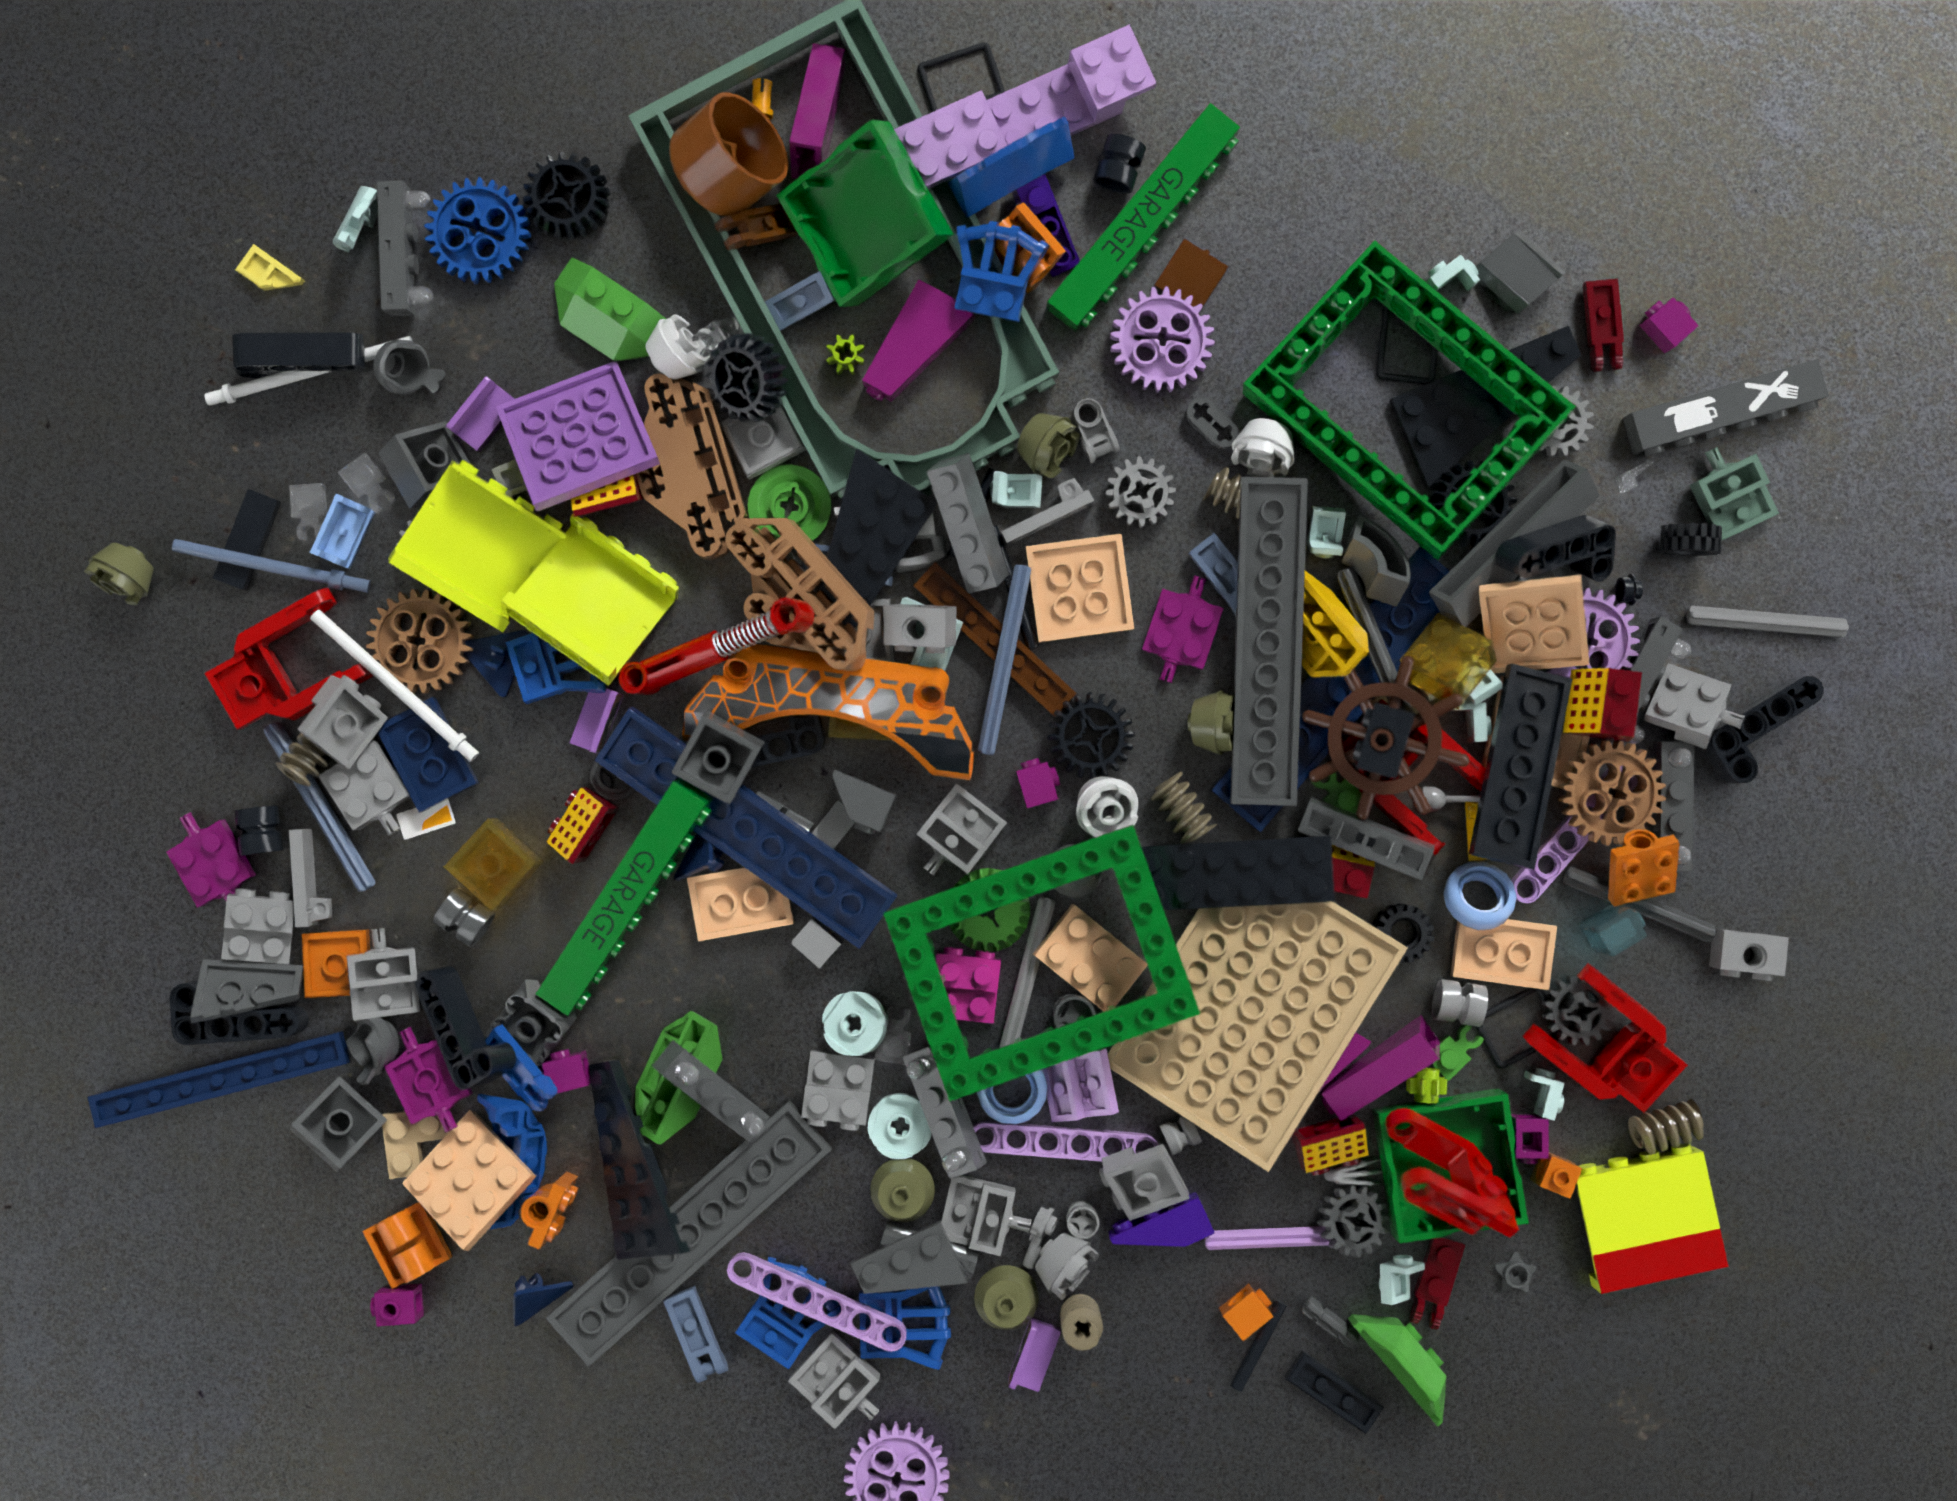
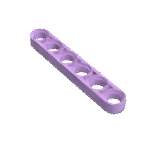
M1608 769L1600 777L1601 780L1607 776ZM1635 775L1628 782L1630 791L1637 785ZM1591 794L1587 798L1586 805L1593 808L1596 804V797L1594 794ZM1604 814L1600 815V819L1602 820L1604 818ZM1573 815L1566 816L1539 847L1535 869L1521 868L1511 881L1514 884L1517 896L1516 901L1522 903L1536 901L1589 841V833L1586 836L1578 835L1579 826L1572 827L1568 825ZM1570 831L1575 837V844L1572 848L1565 850L1559 843V837L1563 832ZM1545 855L1550 856L1554 861L1553 870L1547 874L1542 873L1538 868L1539 859ZM1524 879L1529 880L1533 885L1532 894L1526 898H1522L1517 893V885Z
M979 1121L973 1126L975 1133L980 1128H988L993 1133L994 1137L990 1144L980 1145L982 1151L986 1153L1102 1162V1158L1108 1156L1103 1146L1109 1138H1117L1121 1141V1151L1132 1147L1135 1153L1136 1145L1142 1140L1150 1141L1154 1147L1159 1145L1152 1135L1146 1133L1021 1123L1014 1125L995 1121ZM1019 1130L1024 1133L1026 1140L1021 1147L1014 1148L1008 1144L1007 1136L1011 1131ZM1045 1133H1053L1058 1139L1056 1147L1052 1150H1044L1039 1145V1139ZM1078 1135L1086 1136L1090 1141L1089 1148L1083 1153L1075 1152L1071 1147L1073 1138Z
M738 1253L733 1256L728 1264V1277L733 1283L886 1351H897L905 1343L906 1327L897 1318L750 1253ZM739 1260L747 1261L752 1268L751 1274L747 1277H739L734 1272V1264ZM774 1273L780 1277L782 1284L779 1289L772 1291L765 1287L763 1279L767 1274ZM801 1286L808 1288L812 1296L810 1301L804 1304L798 1303L793 1297V1291ZM828 1300H836L841 1305L840 1314L834 1317L826 1315L823 1311V1304ZM858 1313H865L870 1317L871 1325L865 1330L857 1329L853 1325V1317ZM894 1326L901 1332V1338L895 1343H889L884 1340L882 1332L885 1328Z

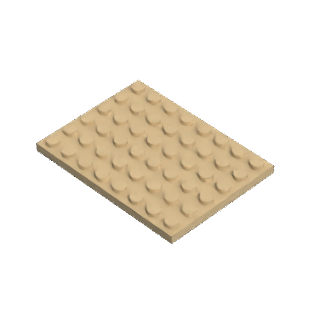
M1334 902L1198 909L1176 946L1200 1015L1114 1044L1108 1053L1110 1069L1269 1172L1408 947ZM1154 981L1145 996L1157 993Z

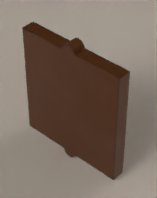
M1184 238L1154 284V287L1163 292L1165 286H1168L1170 296H1174L1177 290L1181 289L1182 300L1192 295L1193 299L1190 304L1192 307L1199 304L1204 306L1229 266L1211 256L1208 249L1202 250Z

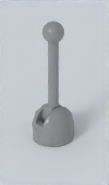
M1423 787V794L1430 804L1429 812H1437L1446 802H1479L1480 795L1446 796L1437 787Z

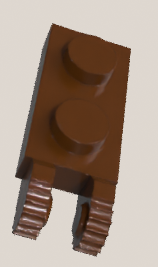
M781 203L739 211L737 214L721 218L715 223V227L719 232L729 231L735 227L740 232V234L732 235L724 241L727 250L738 249L744 245L748 247L792 238L798 234Z

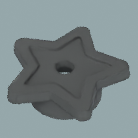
M1513 1252L1507 1263L1495 1265V1269L1502 1276L1501 1290L1506 1292L1515 1288L1526 1293L1529 1292L1531 1275L1537 1270V1267L1523 1263L1519 1253ZM1514 1271H1518L1517 1276H1513Z

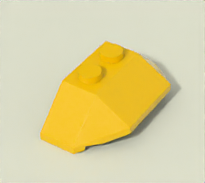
M1305 571L1302 666L1313 678L1347 676L1369 652L1368 634L1332 590Z

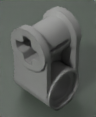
M1090 398L1079 401L1073 410L1072 421L1076 426L1077 433L1080 434L1079 440L1090 464L1095 463L1096 458L1112 451L1114 453L1120 452L1117 438L1099 402ZM1084 407L1091 408L1095 412V420L1090 423L1082 421L1079 417V410ZM1106 442V443H1104V444H1102V445H1099V446H1097V447H1093V446H1096V445H1098V444H1100V443Z

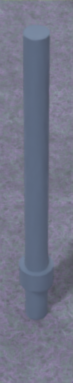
M175 539L172 545L173 552L328 584V588L342 591L343 588L368 593L371 586V580L347 576L346 572L335 569L329 572Z

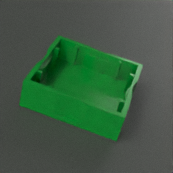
M870 120L837 146L824 162L807 170L776 195L798 235L810 248L817 268L821 272L839 307L859 306L954 235L890 121Z
M1496 1088L1439 1097L1438 1103L1414 1101L1371 1108L1391 1234L1399 1244L1446 1237L1452 1233L1463 1231L1405 1199L1401 1185L1402 1176L1411 1169L1425 1168L1451 1182L1452 1179L1448 1170L1408 1150L1403 1144L1395 1141L1388 1135L1385 1124L1386 1117L1390 1112L1400 1108L1411 1109L1474 1143L1491 1163L1493 1176H1498L1506 1184L1507 1194L1515 1211L1517 1225L1529 1223L1522 1178L1515 1161V1135L1509 1098L1506 1092ZM1403 1122L1395 1128L1400 1130L1406 1129L1411 1123ZM1418 1183L1411 1188L1419 1190L1425 1188L1428 1184ZM1485 1225L1480 1230L1484 1231L1492 1228Z

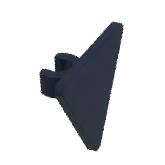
M525 630L465 641V645L473 648V651L464 652V655L501 697L508 695L515 676L505 642L528 635L529 633Z
M696 833L674 875V880L681 881L706 868L713 872H718L724 865V861L719 859L724 852Z
M534 1273L529 1283L524 1275L520 1276L515 1283L517 1291L513 1294L514 1326L521 1325L574 1287L572 1282L568 1281L542 1286L543 1279L538 1273Z

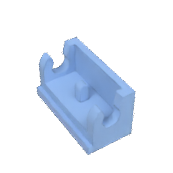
M336 494L310 553L351 569L376 511Z

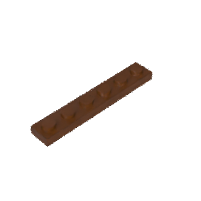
M935 562L913 587L933 605L957 606L956 619L963 622L961 631L995 662L1003 625ZM1019 639L1017 640L1010 677L1055 717L1054 712L1056 710L1061 711L1064 708L1063 702L1066 700L1069 702L1077 693Z

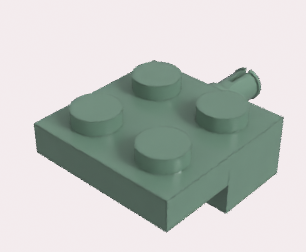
M1718 447L1705 452L1713 470L1705 478L1689 486L1708 525L1715 524L1722 527V540L1779 514L1766 487V484L1770 483L1757 454L1739 462L1725 464Z

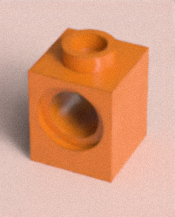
M1549 1153V1159L1538 1158V1163L1534 1167L1530 1180L1542 1188L1571 1199L1582 1168L1569 1160Z
M1247 1284L1219 1307L1222 1316L1243 1341L1274 1317L1268 1308L1272 1302L1261 1288L1254 1291L1250 1284Z

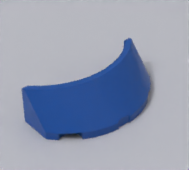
M1064 116L1053 123L1050 122L954 177L948 184L965 216L968 218L1032 180L1075 159L1067 119Z
M478 1094L477 1101L484 1106L488 1113V1120L491 1121L493 1131L537 1176L488 1229L492 1230L511 1226L519 1218L518 1211L524 1202L538 1190L545 1171L547 1141L542 1124L537 1121L532 1109L527 1104L519 1100Z

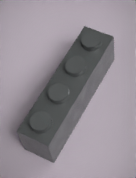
M967 453L940 460L927 471L967 592L969 594L998 587L1009 575L970 454Z

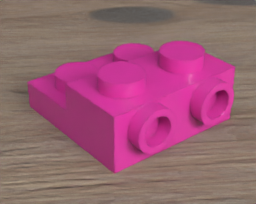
M944 947L943 952L937 951L936 962L940 974L945 975L946 981L944 985L951 1005H955L957 1009L955 1013L956 1019L994 1024L1001 958H995V952H983L982 950H976L975 956L965 955L962 948Z

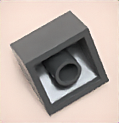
M447 421L396 434L378 452L409 509L424 504L452 460L458 464L465 460L470 464L454 433L446 427Z
M706 711L702 715L671 773L730 805L765 742L710 711Z
M834 770L832 774L833 780L849 819L856 822L854 828L870 835L874 834L875 830L883 831L898 795L839 770Z
M339 1076L291 1124L290 1130L338 1173L381 1128L387 1119Z

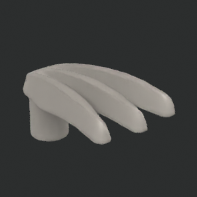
M932 537L933 551L920 556L901 559L895 570L899 573L917 571L930 567L935 562L939 563L944 560L948 555L945 549L944 537Z
M1377 1156L1362 1160L1360 1163L1352 1166H1341L1336 1169L1330 1168L1329 1172L1324 1173L1327 1181L1335 1182L1339 1185L1372 1187L1383 1185L1379 1181L1356 1180V1177L1382 1173V1170L1379 1168L1355 1171L1357 1168L1378 1162L1380 1158Z

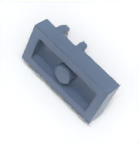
M818 271L768 299L765 303L781 331L836 300L821 272Z

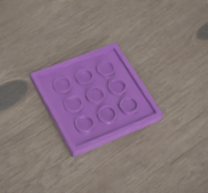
M617 361L495 406L537 512L660 464Z

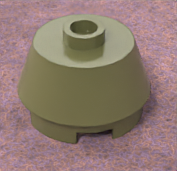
M1039 413L1022 430L1017 451L1035 474H1043L1048 478H1053L1062 471L1058 466L1067 454L1070 456L1074 455L1080 434L1074 431L1076 426L1071 424V420L1068 417Z
M111 543L88 559L89 565L84 570V573L93 574L89 580L110 595L113 593L120 596L125 595L127 596L125 601L130 605H137L142 597L148 595L154 568L145 559V555L136 548Z
M1221 690L1194 700L1192 711L1188 714L1187 726L1195 746L1222 755L1223 752L1232 751L1234 695L1225 694Z
M911 1158L891 1159L882 1164L875 1172L871 1181L870 1194L875 1208L884 1217L896 1222H909L918 1219L930 1208L934 1199L935 1185L930 1172L920 1162Z
M1003 1265L992 1268L980 1278L975 1289L974 1302L979 1316L988 1325L1000 1330H1013L1025 1325L1034 1316L1038 1307L1039 1293L1035 1281L1026 1271L1015 1266Z

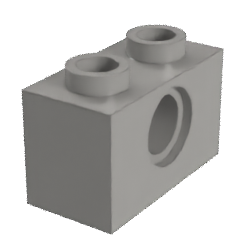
M885 605L884 645H895V651L912 652L914 651V646L925 647L926 653H945V648L956 645L957 606ZM918 621H920L925 628V632L922 637L919 636L916 632V623Z
M1716 929V935L1711 941L1709 967L1720 969V975L1740 977L1741 972L1752 973V979L1772 981L1773 975L1785 976L1789 937ZM1750 947L1753 951V958L1746 964L1743 954Z

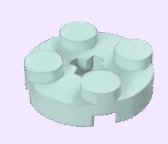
M853 991L842 993L834 997L824 1010L822 1023H824L825 1040L833 1050L842 1055H866L874 1051L883 1041L889 1024L888 1015L885 1013L882 1004L868 993ZM850 1016L853 1018L859 1016L861 1018L860 1024L862 1026L860 1030L855 1029L853 1032L849 1030L851 1024L848 1019Z
M894 1093L884 1096L873 1107L868 1120V1134L873 1144L881 1154L892 1159L912 1157L914 1154L919 1153L931 1138L932 1133L919 1099L908 1093ZM899 1117L905 1118V1123L910 1125L909 1130H903L902 1134H896V1128L891 1126V1122L897 1121Z

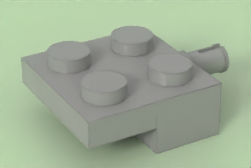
M1668 663L1646 711L1644 721L1675 731V739L1706 749L1714 729L1720 722L1740 729L1745 716L1726 710V701L1730 693L1731 684Z
M372 741L367 745L350 769L344 768L338 763L319 775V778L352 830H361L376 820L381 822L388 836L401 829L392 817L391 812L411 797L397 769L393 768L377 741Z
M956 783L917 833L935 852L923 868L928 871L936 861L937 863L929 872L934 876L944 861L954 863L968 874L1007 822Z
M379 928L380 941H378L377 929H372L373 949L365 953L346 955L353 1021L420 1012L419 996L415 986L417 981L415 948L394 949L386 947L385 928Z
M960 1175L951 1178L941 1222L951 1242L967 1245L972 1250L1001 1256L1005 1236L1009 1229L1013 1228L1029 1233L1031 1219L1013 1215L1012 1206L1016 1193L1015 1187Z
M833 1330L788 1379V1382L812 1403L811 1408L834 1429L855 1408H858L870 1421L879 1412V1409L865 1397L879 1381L880 1373L865 1359H861L860 1354Z

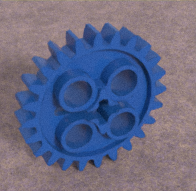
M478 177L476 186H473L468 178H465L464 188H460L453 182L454 192L452 194L443 189L441 192L445 200L443 202L436 199L433 200V203L438 207L437 212L427 211L430 218L434 220L433 223L424 224V227L433 233L425 237L429 244L435 245L429 252L434 257L440 256L436 261L441 268L447 266L446 272L451 276L458 272V278L463 282L470 275L474 284L479 283L480 276H483L488 283H491L492 274L494 273L501 280L504 279L502 269L506 267L509 271L514 272L515 270L511 262L513 260L523 262L522 257L518 254L519 250H529V247L522 241V239L532 237L528 230L523 229L531 224L527 217H521L526 213L525 207L517 205L519 198L515 194L509 196L510 190L507 186L504 185L498 190V184L495 180H491L487 187L481 177ZM475 205L474 212L470 216H462V211L466 206ZM505 215V221L501 226L492 227V221L496 216ZM456 220L475 230H480L482 226L488 234L505 237V240H495L493 237L482 232H476L474 235L467 227L452 225L451 223ZM457 235H464L463 243L458 247H452L453 238ZM486 246H495L491 256L482 257V250Z

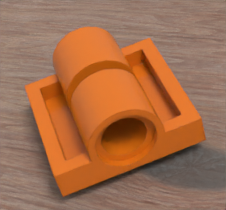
M1023 202L1016 206L1011 214L999 223V226L1011 228L1012 225L1020 226L1022 231L1037 241L1043 240L1049 244L1047 252L1028 280L1026 288L1028 294L1037 288L1066 250ZM997 239L994 251L1004 266L1008 241ZM1018 245L1012 276L1016 277L1019 276L1032 255L1031 252Z
M1632 830L1625 834L1623 847L1611 849L1608 899L1613 907L1676 892L1679 841L1674 835L1657 838L1654 833L1647 830Z
M566 1171L554 1184L543 1185L524 1202L521 1208L522 1220L528 1227L534 1229L527 1245L540 1250L547 1241L552 1243L555 1236L559 1235L566 1220V1217L561 1215L566 1211L568 1205H572L579 1190L578 1187L574 1186L578 1176ZM541 1203L545 1204L546 1207H547V1209H545V1208L541 1205Z
M419 1202L362 1231L392 1289L420 1277L435 1266L453 1257L434 1218Z

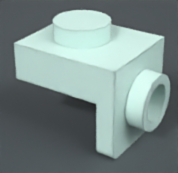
M1459 255L1448 265L1442 261L1428 272L1430 278L1426 283L1438 291L1457 277L1466 290L1469 291L1480 279L1477 276L1478 270L1470 260H1465L1462 255Z
M994 472L993 480L990 484V495L993 504L1004 508H1040L1041 475Z
M1312 506L1307 538L1310 553H1314L1315 556L1320 558H1332L1333 555H1342L1343 547L1341 541L1346 516L1344 508Z
M1462 697V704L1451 711H1466L1467 743L1488 741L1487 735H1491L1492 722L1491 717L1486 716V702L1475 706L1468 697Z
M1536 1067L1535 1073L1525 1071V1078L1541 1083L1534 1113L1555 1121L1556 1114L1562 1111L1564 1105V1095H1562L1564 1082L1555 1078V1072Z
M1394 1255L1393 1260L1380 1264L1379 1288L1381 1291V1303L1394 1305L1411 1299L1410 1274L1425 1270L1424 1262L1413 1261V1257L1410 1255Z

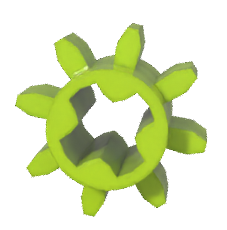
M838 334L836 335L837 342L835 345L826 346L827 350L833 353V356L826 360L827 364L833 365L836 363L838 375L843 370H849L854 375V367L857 364H865L864 359L858 356L859 353L865 350L864 345L855 346L854 335H851L848 340H842ZM847 349H850L852 358L846 357L842 361L839 352L845 353Z
M1426 1067L1415 1074V1076L1406 1080V1091L1414 1093V1101L1438 1103L1439 1094L1447 1095V1079L1439 1077V1069Z

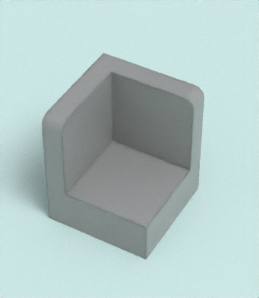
M815 917L792 940V945L819 969L843 943Z

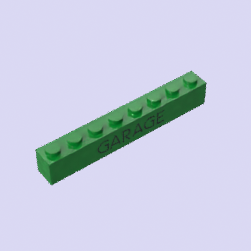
M1210 103L1049 298L1046 309L1075 333L1081 326L1086 329L1098 313L1094 310L1100 302L1103 301L1107 304L1118 290L1114 285L1122 276L1127 279L1138 265L1135 262L1137 257L1142 252L1147 255L1158 241V238L1155 236L1163 227L1167 230L1174 223L1179 215L1175 212L1182 203L1188 205L1199 191L1196 188L1197 184L1202 178L1208 181L1219 167L1216 161L1223 153L1228 156L1239 142L1236 137L1240 126Z
M682 778L672 782L536 992L537 996L567 1016L576 1008L580 1011L584 1008L592 996L588 990L593 983L598 985L609 970L605 967V964L610 957L615 959L626 944L622 938L627 930L632 933L643 918L639 914L644 904L650 906L660 892L656 888L661 878L667 880L677 866V863L673 861L679 851L684 853L695 838L691 835V832L697 824L702 826L711 814L712 810L708 806L713 798Z

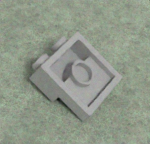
M331 675L311 700L316 706L298 728V731L342 767L350 769L388 717L379 710L381 704L367 694L363 696L357 691L359 685L344 675L341 679Z
M235 889V894H228L221 959L289 964L295 918L294 901L289 898L290 893L270 891L269 897L255 896L256 890Z
M811 1050L801 1118H808V1124L813 1126H827V1121L840 1122L841 1129L853 1131L859 1130V1125L866 1126L875 1058Z
M1164 1144L1137 1154L1130 1147L1102 1158L1103 1168L1099 1169L1101 1180L1105 1187H1111L1117 1209H1123L1129 1221L1190 1199L1188 1189Z

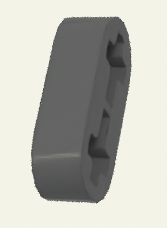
M1197 397L1186 408L1185 415L1189 424L1213 447L1219 450H1226L1232 447L1233 441L1239 435L1238 427L1210 399ZM1203 405L1207 407L1208 410L1205 414L1211 422L1209 423L1203 417H1200L1198 420L1194 418L1193 415L1196 411L1193 407L1201 408ZM1215 424L1221 430H1224L1226 427L1230 429L1229 438L1231 441L1224 439L1220 442L1217 439L1219 432L1213 425Z

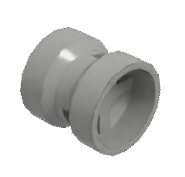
M1180 1116L1179 1120L1174 1123L1166 1122L1159 1125L1172 1155L1182 1152L1183 1147L1187 1145L1196 1146L1202 1143L1195 1124L1183 1116Z
M1086 1201L1072 1203L1066 1212L1067 1228L1074 1237L1079 1239H1088L1094 1236L1099 1228V1217L1095 1207Z

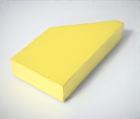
M254 244L235 269L264 291L303 285L305 282L301 277Z

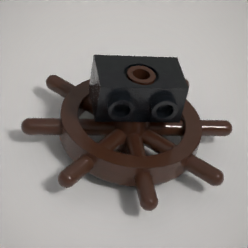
M1404 656L1401 659L1395 683L1384 682L1363 686L1354 669L1347 676H1343L1352 693L1339 704L1333 716L1312 710H1306L1302 714L1304 722L1328 729V747L1332 759L1310 771L1309 779L1312 782H1319L1339 771L1349 783L1363 790L1356 811V816L1360 820H1366L1369 817L1375 794H1396L1406 790L1418 812L1427 814L1430 811V804L1418 784L1430 774L1437 761L1459 767H1466L1470 761L1469 757L1465 754L1442 748V729L1438 718L1460 706L1463 702L1462 696L1455 693L1431 705L1420 693L1407 687L1414 666V659L1411 656ZM1390 696L1388 705L1375 703L1374 705L1370 698ZM1403 700L1415 707L1419 713L1416 714L1402 710ZM1358 705L1365 715L1362 725L1347 721L1350 713ZM1426 724L1428 744L1409 738L1410 732ZM1343 733L1362 738L1364 741L1358 739L1356 746L1345 752L1342 735ZM1405 751L1424 756L1422 762L1412 772L1403 758ZM1358 761L1356 768L1368 771L1367 776L1356 770L1352 763ZM1383 775L1396 780L1383 781L1380 780V777Z

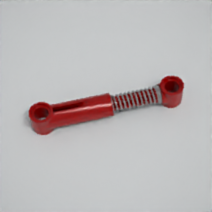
M787 597L780 598L774 602L771 610L767 611L766 614H761V617L758 615L756 619L751 618V621L747 620L746 623L742 622L741 625L737 624L736 627L732 626L731 629L727 628L726 631L722 630L721 633L716 630L640 662H628L620 670L619 683L627 693L653 695L663 686L724 662L732 653L761 643V641H766V639L775 637L777 634L805 632L813 624L814 610L806 601ZM794 608L795 618L791 622L789 619V615L791 610ZM641 673H642V674H643V680H642V683L640 684L639 678H640V675H641Z

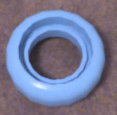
M1483 861L1467 862L1458 866L1446 880L1443 893L1445 905L1453 918L1464 926L1476 930H1491L1504 924L1514 911L1517 898L1514 884L1508 875L1497 866ZM1470 881H1480L1492 887L1498 900L1496 907L1490 910L1473 908L1463 896L1462 889L1464 884Z
M1043 1070L1025 1075L1030 1082L1031 1093L1023 1104L1016 1107L1001 1104L995 1098L992 1086L977 1092L980 1106L989 1117L1000 1123L1016 1125L1029 1121L1040 1112L1046 1101L1047 1082Z

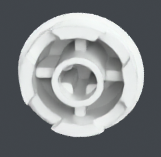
M677 314L667 319H660L646 342V350L654 367L672 380H678L701 372L703 365L707 362L706 360L710 358L708 348L702 338L697 341L694 335L686 329L690 324Z
M1264 418L1253 419L1248 422L1232 443L1233 453L1231 460L1233 464L1237 465L1240 463L1247 467V474L1250 476L1273 478L1274 474L1278 473L1286 476L1289 467L1294 464L1292 432L1288 427L1277 421Z
M1099 776L1087 781L1079 791L1076 808L1077 820L1081 828L1094 837L1132 824L1134 826L1138 819L1137 794L1132 786L1123 780Z

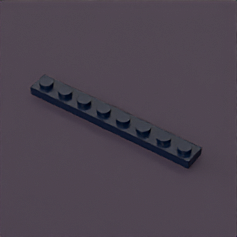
M341 1031L98 1093L87 1098L94 1126L98 1128L350 1063L344 1034Z

